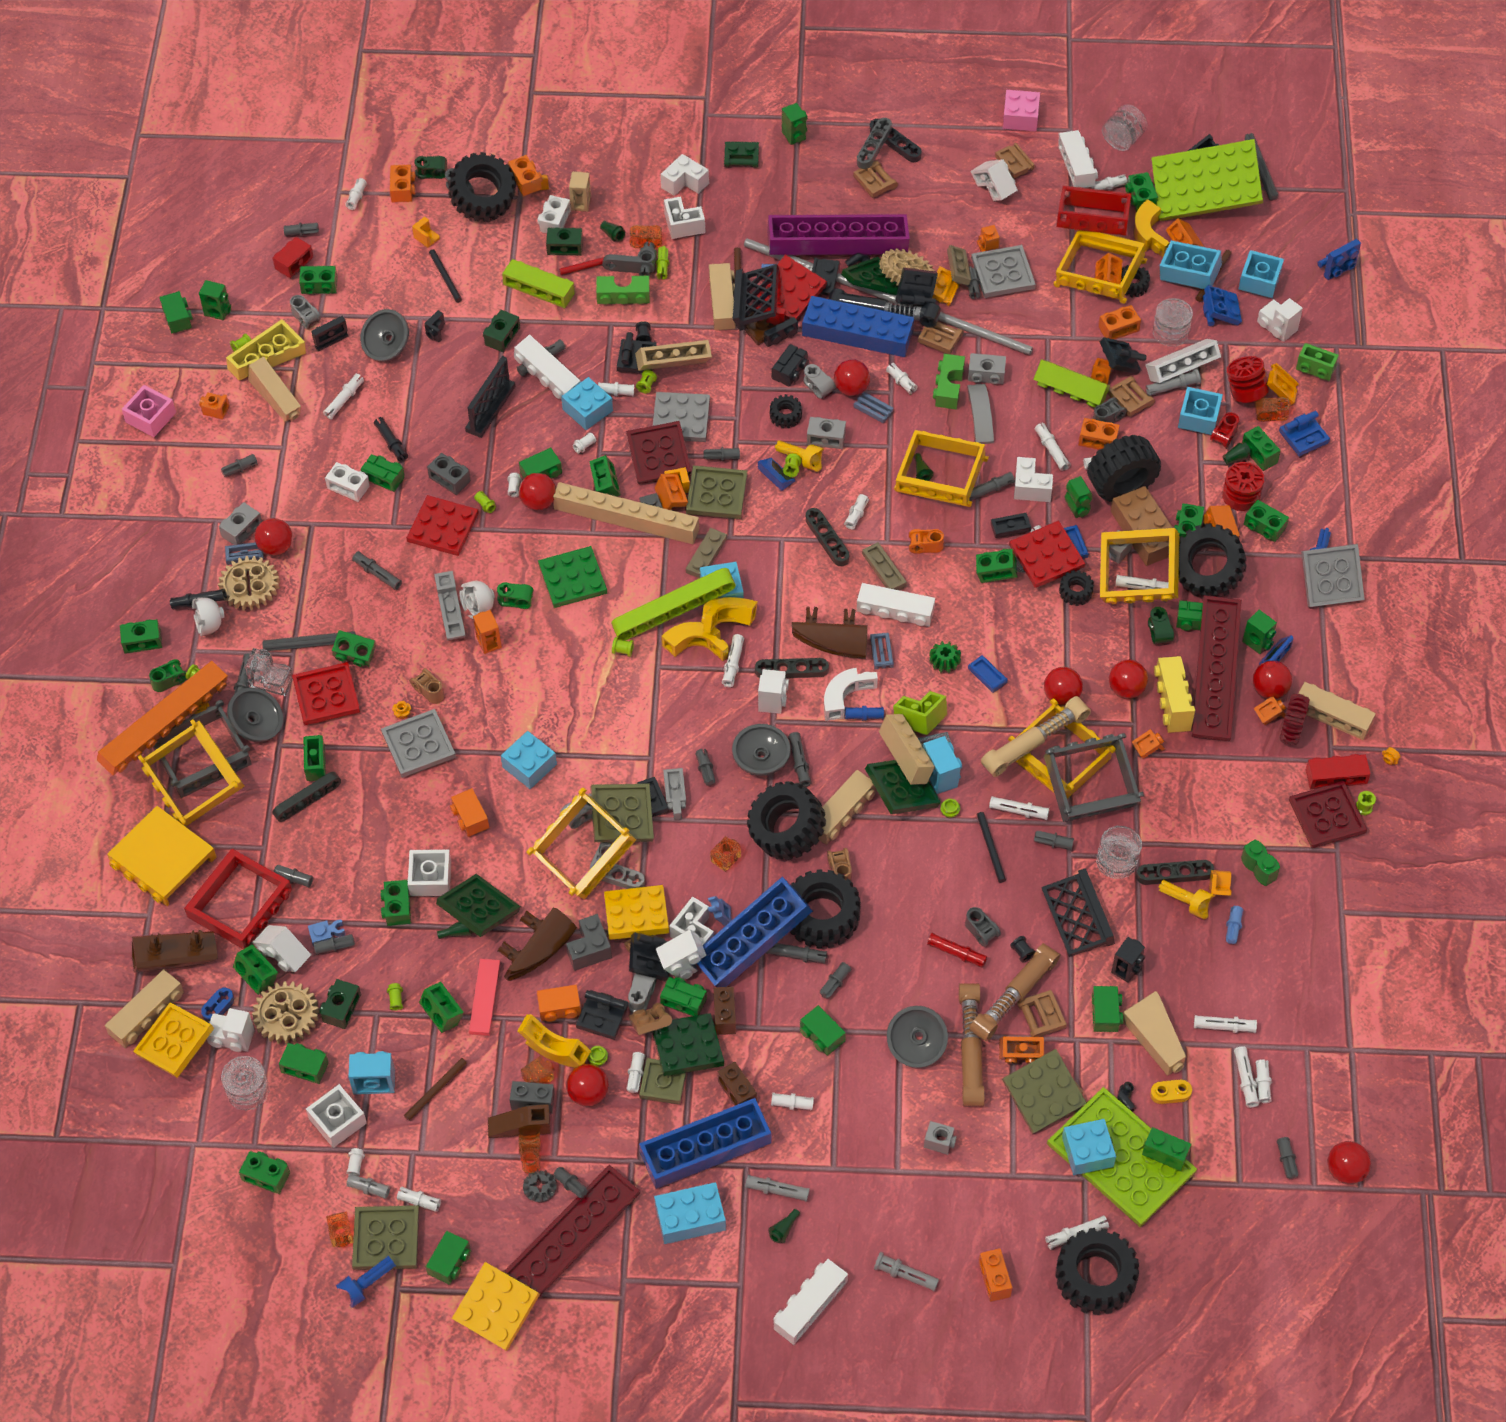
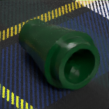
M603 221L600 225V229L612 241L620 242L624 239L626 232L622 226Z
M1239 442L1222 457L1224 462L1229 465L1248 459L1251 451L1245 442Z

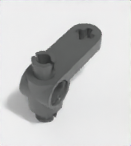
M645 242L638 256L609 254L604 256L602 265L608 271L639 273V276L646 274V276L650 277V273L656 268L657 251L654 249V243L650 242L648 246V242Z

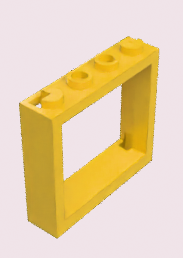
M1175 528L1101 532L1100 598L1104 602L1117 604V602L1124 601V603L1131 604L1142 600L1143 602L1150 603L1158 599L1168 602V600L1178 598L1179 532ZM1169 541L1168 588L1108 591L1109 545Z

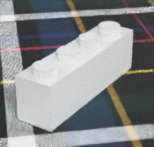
M1079 130L1059 133L1058 147L1073 186L1080 188L1095 186V179L1098 178L1097 169L1093 167V159L1089 157V149L1085 147L1084 137H1081Z
M528 335L514 347L515 360L519 364H523L531 375H535L544 387L552 390L556 398L561 399L562 395L580 383V380L531 335Z
M1205 339L1145 365L1150 381L1161 383L1221 357L1217 340Z
M862 583L857 599L856 611L863 614L876 615L881 618H891L900 622H910L919 626L930 627L935 609V598Z
M829 1259L824 1264L821 1262L816 1267L813 1277L811 1279L807 1278L800 1287L801 1291L797 1295L793 1294L787 1302L788 1306L783 1311H778L773 1319L774 1330L793 1345L848 1282V1273Z

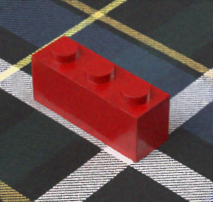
M1352 754L1342 757L1332 756L1330 758L1316 757L1308 760L1305 769L1310 790L1344 781L1346 786L1368 784L1371 775L1366 754Z

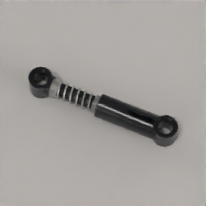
M833 289L828 298L839 302L914 317V320L920 321L923 326L928 328L936 326L941 312V308L934 303H926L922 307L914 306L912 308L911 305L906 307V304L905 306H902V304L899 306L897 303L893 305L892 302H888L886 299L847 294L842 289Z

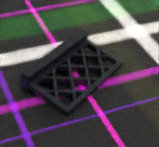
M777 264L744 273L743 269L736 270L732 319L739 331L745 330L746 324L776 316L779 275ZM769 272H773L769 277L766 276ZM757 276L752 282L750 281V278ZM762 279L765 280L761 285H758ZM769 283H772L768 289L765 288ZM753 288H756L753 293H749ZM761 291L764 292L760 297H757ZM769 295L772 296L768 301H765ZM752 300H755L751 306L748 305ZM760 303L764 304L760 309H755ZM768 307L771 308V311L763 313ZM751 312H754L751 317H747Z
M502 356L467 407L469 422L465 427V432L482 438L516 387L515 382L509 379L507 357Z
M1086 868L1079 870V874L1041 887L1069 957L1107 944V947L1115 944L1114 935ZM1077 881L1079 887L1076 892L1066 889L1068 884ZM1056 889L1061 892L1058 898L1055 899L1048 895V891ZM1064 893L1074 896L1070 904L1060 901ZM1077 898L1085 900L1086 903L1083 909L1073 906ZM1058 904L1068 908L1064 916L1055 912ZM1071 909L1080 913L1077 921L1067 918ZM1084 915L1092 917L1093 920L1090 926L1080 923ZM1065 921L1074 924L1071 933L1062 929ZM1078 926L1087 930L1084 938L1074 935ZM1090 932L1100 936V940L1095 942L1089 941L1087 938ZM1072 938L1081 941L1080 946L1073 950L1069 946Z

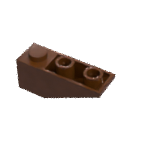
M548 1104L525 1106L488 1117V1138L551 1134Z

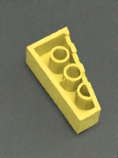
M281 319L226 357L227 369L238 380H242L248 377L249 365L262 357H265L271 367L306 354L305 341Z
M1181 656L1158 658L1157 665L1154 666V675L1159 680L1157 682V692L1161 693L1162 697L1160 698V708L1164 709L1163 725H1167L1168 733L1191 731L1195 708L1191 706L1192 697L1191 694H1188V681H1183L1185 680V670Z

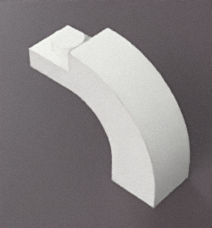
M852 668L835 676L828 684L824 695L825 721L844 719L845 708L843 701L850 693L877 688V672L858 674L857 668Z

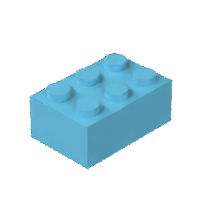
M1171 240L1160 263V280L1205 289L1208 285L1213 286L1222 266L1221 251Z
M716 1182L654 1196L664 1244L726 1231V1220Z

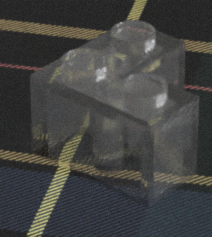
M252 649L245 664L250 687L286 696L293 681L292 668L285 664L274 663L271 652L265 649Z

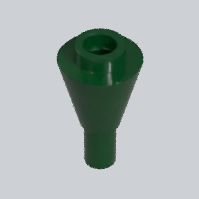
M916 453L914 455L916 479L931 480L934 475L933 471L923 461L921 454Z
M458 921L447 929L437 931L439 939L448 936H472V931Z
M793 1209L787 1217L768 1229L770 1238L776 1243H785L793 1222L798 1218L800 1212L797 1209Z

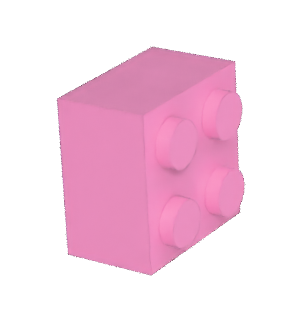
M1006 90L1003 129L1036 131L1040 92Z
M145 385L122 408L126 423L152 437H155L176 414L172 399Z

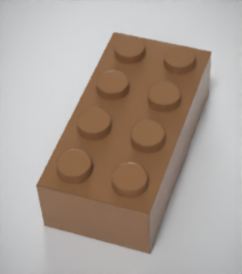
M1145 486L1112 500L1111 513L1123 531L1173 528ZM1169 541L1133 543V547L1146 566L1169 557Z

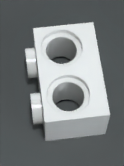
M550 195L548 201L544 203L542 214L538 216L537 223L540 226V232L547 233V228H564L571 212L570 199Z
M338 462L335 463L325 477L327 489L357 502L360 501L370 487L368 475Z

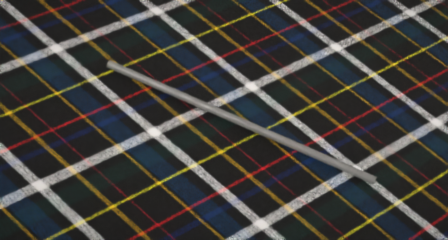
M746 238L744 242L745 247L781 260L785 256L769 255V246ZM787 255L801 265H810L813 268V263L793 255ZM838 273L836 282L878 298L886 299L894 304L897 303L895 301L896 295L852 285ZM940 312L938 321L1027 355L1032 353V346Z

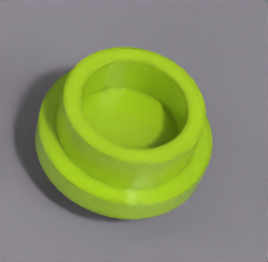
M946 799L941 804V813L946 817H955L960 812V805L955 799Z
M601 1046L592 1047L588 1061L596 1066L605 1064L608 1059L607 1050Z

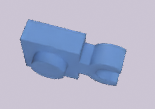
M717 896L708 898L712 905L708 907V910L713 913L715 919L724 926L730 923L731 906L723 899H718Z
M336 920L332 925H328V921L308 925L313 946L314 942L331 939L334 935L337 937L344 936V929L337 930L338 927L343 926L342 920Z

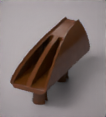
M810 606L806 607V621L792 622L791 624L793 636L815 649L839 656L866 659L868 625H855V609H852L850 617H848L847 608L844 609L843 624L817 623L818 608L814 607L813 614L810 615Z
M553 907L544 920H539L526 910L520 922L534 930L530 940L522 951L514 949L506 941L497 950L498 953L512 961L504 976L506 980L511 981L524 976L542 965L573 935L577 928L576 925L559 909Z
M193 930L191 933L163 935L158 933V935L151 934L148 936L132 937L134 973L196 966L218 959L213 931L202 932L198 930V932H194Z

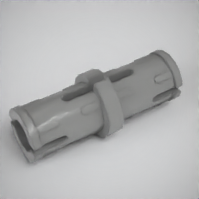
M351 1173L347 1179V1187L361 1190L367 1195L370 1193L387 1199L390 1193V1186L377 1183L372 1178L366 1179Z

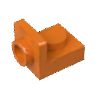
M1096 359L1091 378L1108 384L1113 370L1109 366L1108 360Z
M1270 697L1254 708L1264 725H1267L1280 715L1285 718L1284 710L1287 709L1281 699L1277 701L1274 697Z
M1151 729L1132 741L1142 759L1157 749L1165 750L1162 745L1165 742L1159 733L1155 734Z

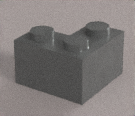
M598 914L580 919L579 928L582 938L566 943L567 954L574 971L612 958L611 946Z

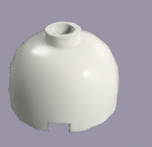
M470 581L461 585L463 590L459 593L460 601L464 611L468 609L472 614L468 615L470 618L473 619V616L478 613L492 609L495 595L488 585L481 581Z
M210 598L193 599L192 609H196L194 620L198 633H201L200 636L209 635L217 631L221 625V619L224 618L223 608L218 607L217 602Z

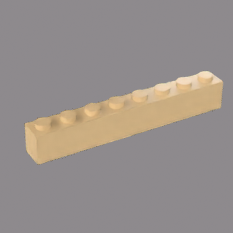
M561 482L558 483L556 493L553 496L555 510L693 545L699 532V517Z

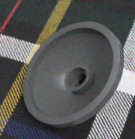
M391 309L379 310L372 314L362 327L360 335L362 349L367 356L376 361L392 360L404 350L409 338V327L406 319L399 312Z
M245 688L235 693L229 701L227 708L229 722L233 729L243 738L254 742H264L275 737L280 731L283 724L282 709L277 700L268 692L258 688Z
M755 724L744 728L737 734L733 741L732 754L736 764L745 772L758 776L770 775L782 769L787 763L790 756V743L787 736L780 729L768 724Z
M910 1006L899 1011L890 1021L887 1029V1043L892 1055L902 1064L916 1068L926 1067L936 1062L945 1052L948 1044V1030L942 1017L934 1010L925 1006ZM917 1032L922 1033L923 1037L921 1040L916 1038Z

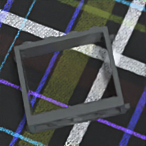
M218 700L215 706H210L205 711L191 715L181 725H175L166 737L159 738L153 746L154 750L158 749L192 726L190 722L192 719L195 722L200 721L205 726L221 718L240 751L227 757V761L235 772L252 765L248 751L251 749L248 745L244 746L236 731L231 726L221 707L224 705L222 700ZM165 756L160 759L171 779L172 787L175 786L181 798L224 778L217 766L213 764L178 781Z
M1125 733L1114 736V734L1106 735L1100 740L1091 738L1081 744L1072 742L1063 748L1054 746L1045 751L1044 760L1063 822L1135 807L1141 802L1140 797H1144V793L1138 792L1122 740L1126 738ZM1113 745L1116 748V757L1128 794L1069 807L1055 757Z

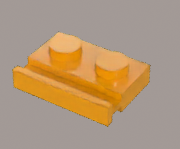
M939 266L932 298L949 306L959 284L952 281L951 271Z
M1278 363L1272 364V371L1269 373L1267 386L1288 405L1294 404L1297 394L1296 386L1299 383Z

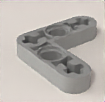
M611 842L600 843L591 862L590 869L601 858V852L612 845L610 844ZM617 864L601 880L625 889L640 888L645 885L642 873ZM618 871L623 876L620 879H615L612 877V874ZM639 879V882H636V884L632 883V881Z

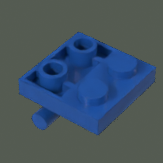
M1358 239L1326 255V258L1317 262L1320 268L1326 265L1324 277L1327 280L1336 278L1341 273L1352 270L1356 266L1361 242Z
M1210 285L1204 289L1203 311L1204 316L1207 318L1208 326L1215 324L1214 318L1237 326L1242 322L1237 294Z
M1316 410L1297 416L1293 421L1279 428L1281 435L1299 457L1330 442V437L1315 420L1319 416Z

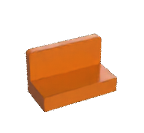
M1179 218L1166 229L1172 241L1204 247L1191 225Z
M661 474L655 485V491L662 508L671 510L672 507H686L688 500L678 474Z

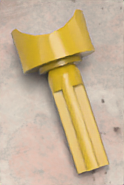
M780 440L777 441L775 445L776 451L787 455L793 453L799 455L804 468L815 472L822 469L821 457L825 450L824 448L810 444L806 449Z
M1162 880L1158 887L1159 891L1189 904V912L1201 919L1208 918L1209 903L1215 895L1203 889H1199L1193 894Z

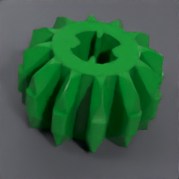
M941 641L940 645L935 644L933 649L930 650L929 662L933 664L934 670L939 668L940 673L946 670L949 674L950 669L956 670L957 665L961 663V652L958 650L957 644L951 646L950 641L947 644Z

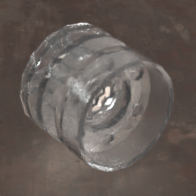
M1125 104L1102 126V133L1105 140L1117 150L1126 151L1147 130L1148 124L1145 116L1139 109Z
M1177 298L1166 299L1158 304L1153 324V336L1158 342L1166 346H1178L1188 340L1193 318V311L1190 305Z
M1114 826L1107 829L1101 837L1096 855V864L1099 870L1111 878L1122 879L1130 876L1136 869L1142 850L1141 838L1133 829L1126 826Z
M240 1056L230 1060L224 1066L221 1081L230 1104L242 1110H251L262 1105L269 1094V1082L262 1064L253 1057Z

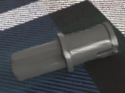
M300 222L297 225H284L285 236H303V234L319 232L318 223L302 224Z
M969 267L971 282L969 285H966L969 289V297L975 299L974 293H976V298H979L981 295L979 291L980 281L977 278L976 269Z
M723 447L721 449H705L703 457L704 459H721V461L728 459L739 460L740 449Z
M254 454L242 459H235L234 463L222 467L221 472L224 477L239 471L242 473L243 470L257 465V459Z
M699 749L695 753L699 763L698 770L702 774L704 783L710 786L715 783L712 771L713 764L709 760L708 751L704 749L703 753V749Z
M1036 831L1034 841L1051 845L1052 848L1055 846L1071 851L1074 838L1060 836L1056 832L1051 834Z
M277 865L274 868L275 873L289 880L291 884L297 883L309 888L313 882L312 875L299 872L296 868L290 869L281 865Z
M352 934L336 938L332 936L331 939L314 942V949L316 955L333 950L337 952V949L355 945Z
M841 962L836 971L828 976L829 980L820 990L822 997L830 998L835 990L842 986V981L852 970L848 964Z
M1279 1138L1276 1142L1281 1156L1279 1160L1283 1163L1285 1175L1289 1179L1297 1178L1296 1155L1293 1154L1290 1138Z
M558 1167L554 1171V1178L560 1181L566 1190H571L579 1198H583L588 1193V1190L578 1181L576 1175H571L563 1167Z

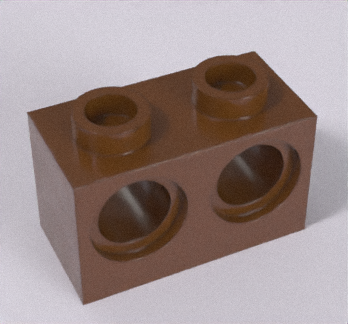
M715 987L713 990L716 1034H736L734 987Z
M736 1062L717 1071L718 1083L734 1106L753 1098L757 1101V1092Z

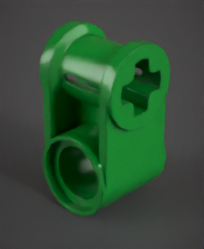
M503 582L497 587V601L503 607L528 609L531 607L534 589L527 584Z
M173 659L150 671L149 678L154 691L163 692L187 680V672L182 670L178 659Z

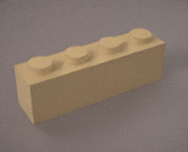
M730 263L709 264L714 330L736 329L732 319L735 283L732 284V281H734V270H730Z
M709 340L643 347L635 353L638 371L706 363L712 357Z
M1304 682L1298 694H1302L1310 699L1306 715L1364 741L1373 724L1376 713L1368 708L1358 706L1350 700L1340 698L1332 692L1320 689L1314 684Z
M886 715L879 730L880 735L910 785L927 784L935 768L934 764L904 715Z
M856 770L822 807L825 810L824 818L826 819V825L822 827L824 832L818 838L820 841L827 845L830 840H835L841 828L848 826L852 816L855 813L858 814L862 810L864 803L874 797L876 793L875 786L870 778Z
M163 969L105 1024L108 1034L124 1048L129 1044H133L144 1030L152 1026L153 1021L161 1015L170 1002H177L184 993L181 983Z

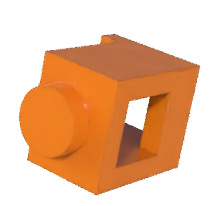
M995 225L982 227L981 235L978 236L979 240H977L980 251L999 249L1000 237Z
M207 392L206 396H202L199 402L203 415L222 420L230 406L228 397L225 394L221 396Z

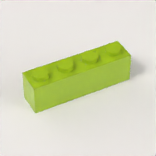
M512 259L502 273L503 285L562 308H566L575 294L574 282L540 270L537 267H532L521 261Z
M1041 359L1033 379L1038 381L1037 385L1044 388L1048 386L1054 387L1055 392L1063 395L1064 392L1071 394L1070 398L1078 401L1082 398L1087 400L1086 404L1093 407L1104 403L1110 385L1043 359Z

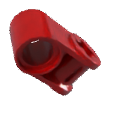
M1233 412L1226 413L1218 426L1213 430L1210 440H1215L1227 448L1237 433L1239 416Z

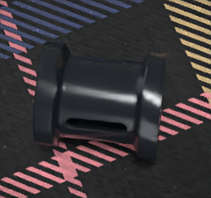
M645 321L638 322L635 325L637 331L636 340L651 342L652 338L649 332L651 325Z
M1025 936L1016 938L1010 944L1011 949H1015L1020 956L1019 960L1022 963L1033 958L1036 952L1027 944Z

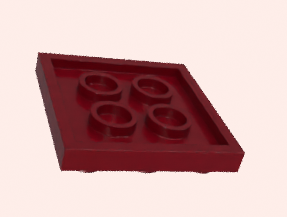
M680 421L626 431L638 484L657 481L665 471L686 467L687 474H691Z
M1344 781L1289 797V802L1312 849L1367 832V827Z

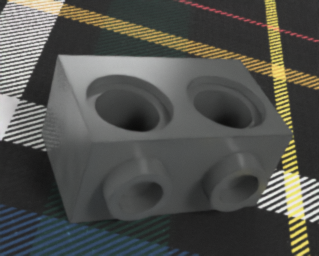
M440 453L427 466L429 478L455 495L471 481L468 468L458 464L452 457L446 456L443 453Z

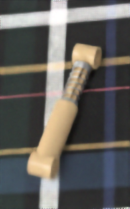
M1075 696L1066 703L1064 710L1060 714H1056V717L1053 716L1052 719H1048V722L1040 724L1039 727L1030 728L998 750L987 752L981 759V764L993 777H997L1009 765L1042 745L1047 736H1051V733L1055 734L1056 730L1059 731L1060 728H1064V725L1067 726L1072 722L1081 723L1086 720L1091 713V709L1078 696Z

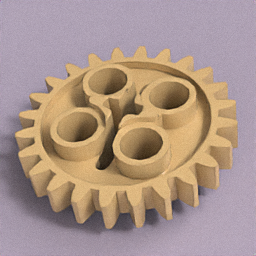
M897 248L895 251L890 249L885 254L883 253L879 263L880 269H882L881 273L886 274V278H891V282H897V285H899L903 267L928 271L935 270L932 269V265H928L929 261L923 260L924 257H918L917 253L912 254L910 250L906 252L904 249L900 251Z
M246 556L244 561L238 558V563L231 561L232 567L226 565V571H221L222 577H219V589L224 588L226 590L227 598L224 601H228L229 606L234 604L235 609L242 606L243 611L246 607L253 610L255 605L260 609L261 603L267 605L266 600L272 601V595H277L276 590L279 589L278 583H280L278 572L275 570L274 565H270L268 560L264 562L262 557L258 561L255 556H253L252 560H249L248 556ZM248 570H249V575H250V579H251V580H250V587H251V593H252L251 596H249V591H248V579H247V571H248Z
M284 981L281 987L278 983H275V989L268 986L269 992L262 991L263 998H256L258 1004L253 1005L255 1012H252L254 1025L257 1026L258 1033L262 1032L263 1038L268 1036L269 1042L276 1038L277 1044L284 1040L287 1045L289 1039L296 1043V1037L299 1036L301 1039H304L303 1033L310 1034L309 1027H316L314 1021L319 1020L317 1015L319 1013L318 1002L314 1000V993H310L308 987L303 990L301 983L297 987L294 981H292L290 986H287L286 981ZM280 999H286L284 1002H278ZM303 1006V1009L295 1010L297 1007ZM272 1015L276 1016L273 1019H268ZM294 1023L292 1026L286 1027L287 1024Z

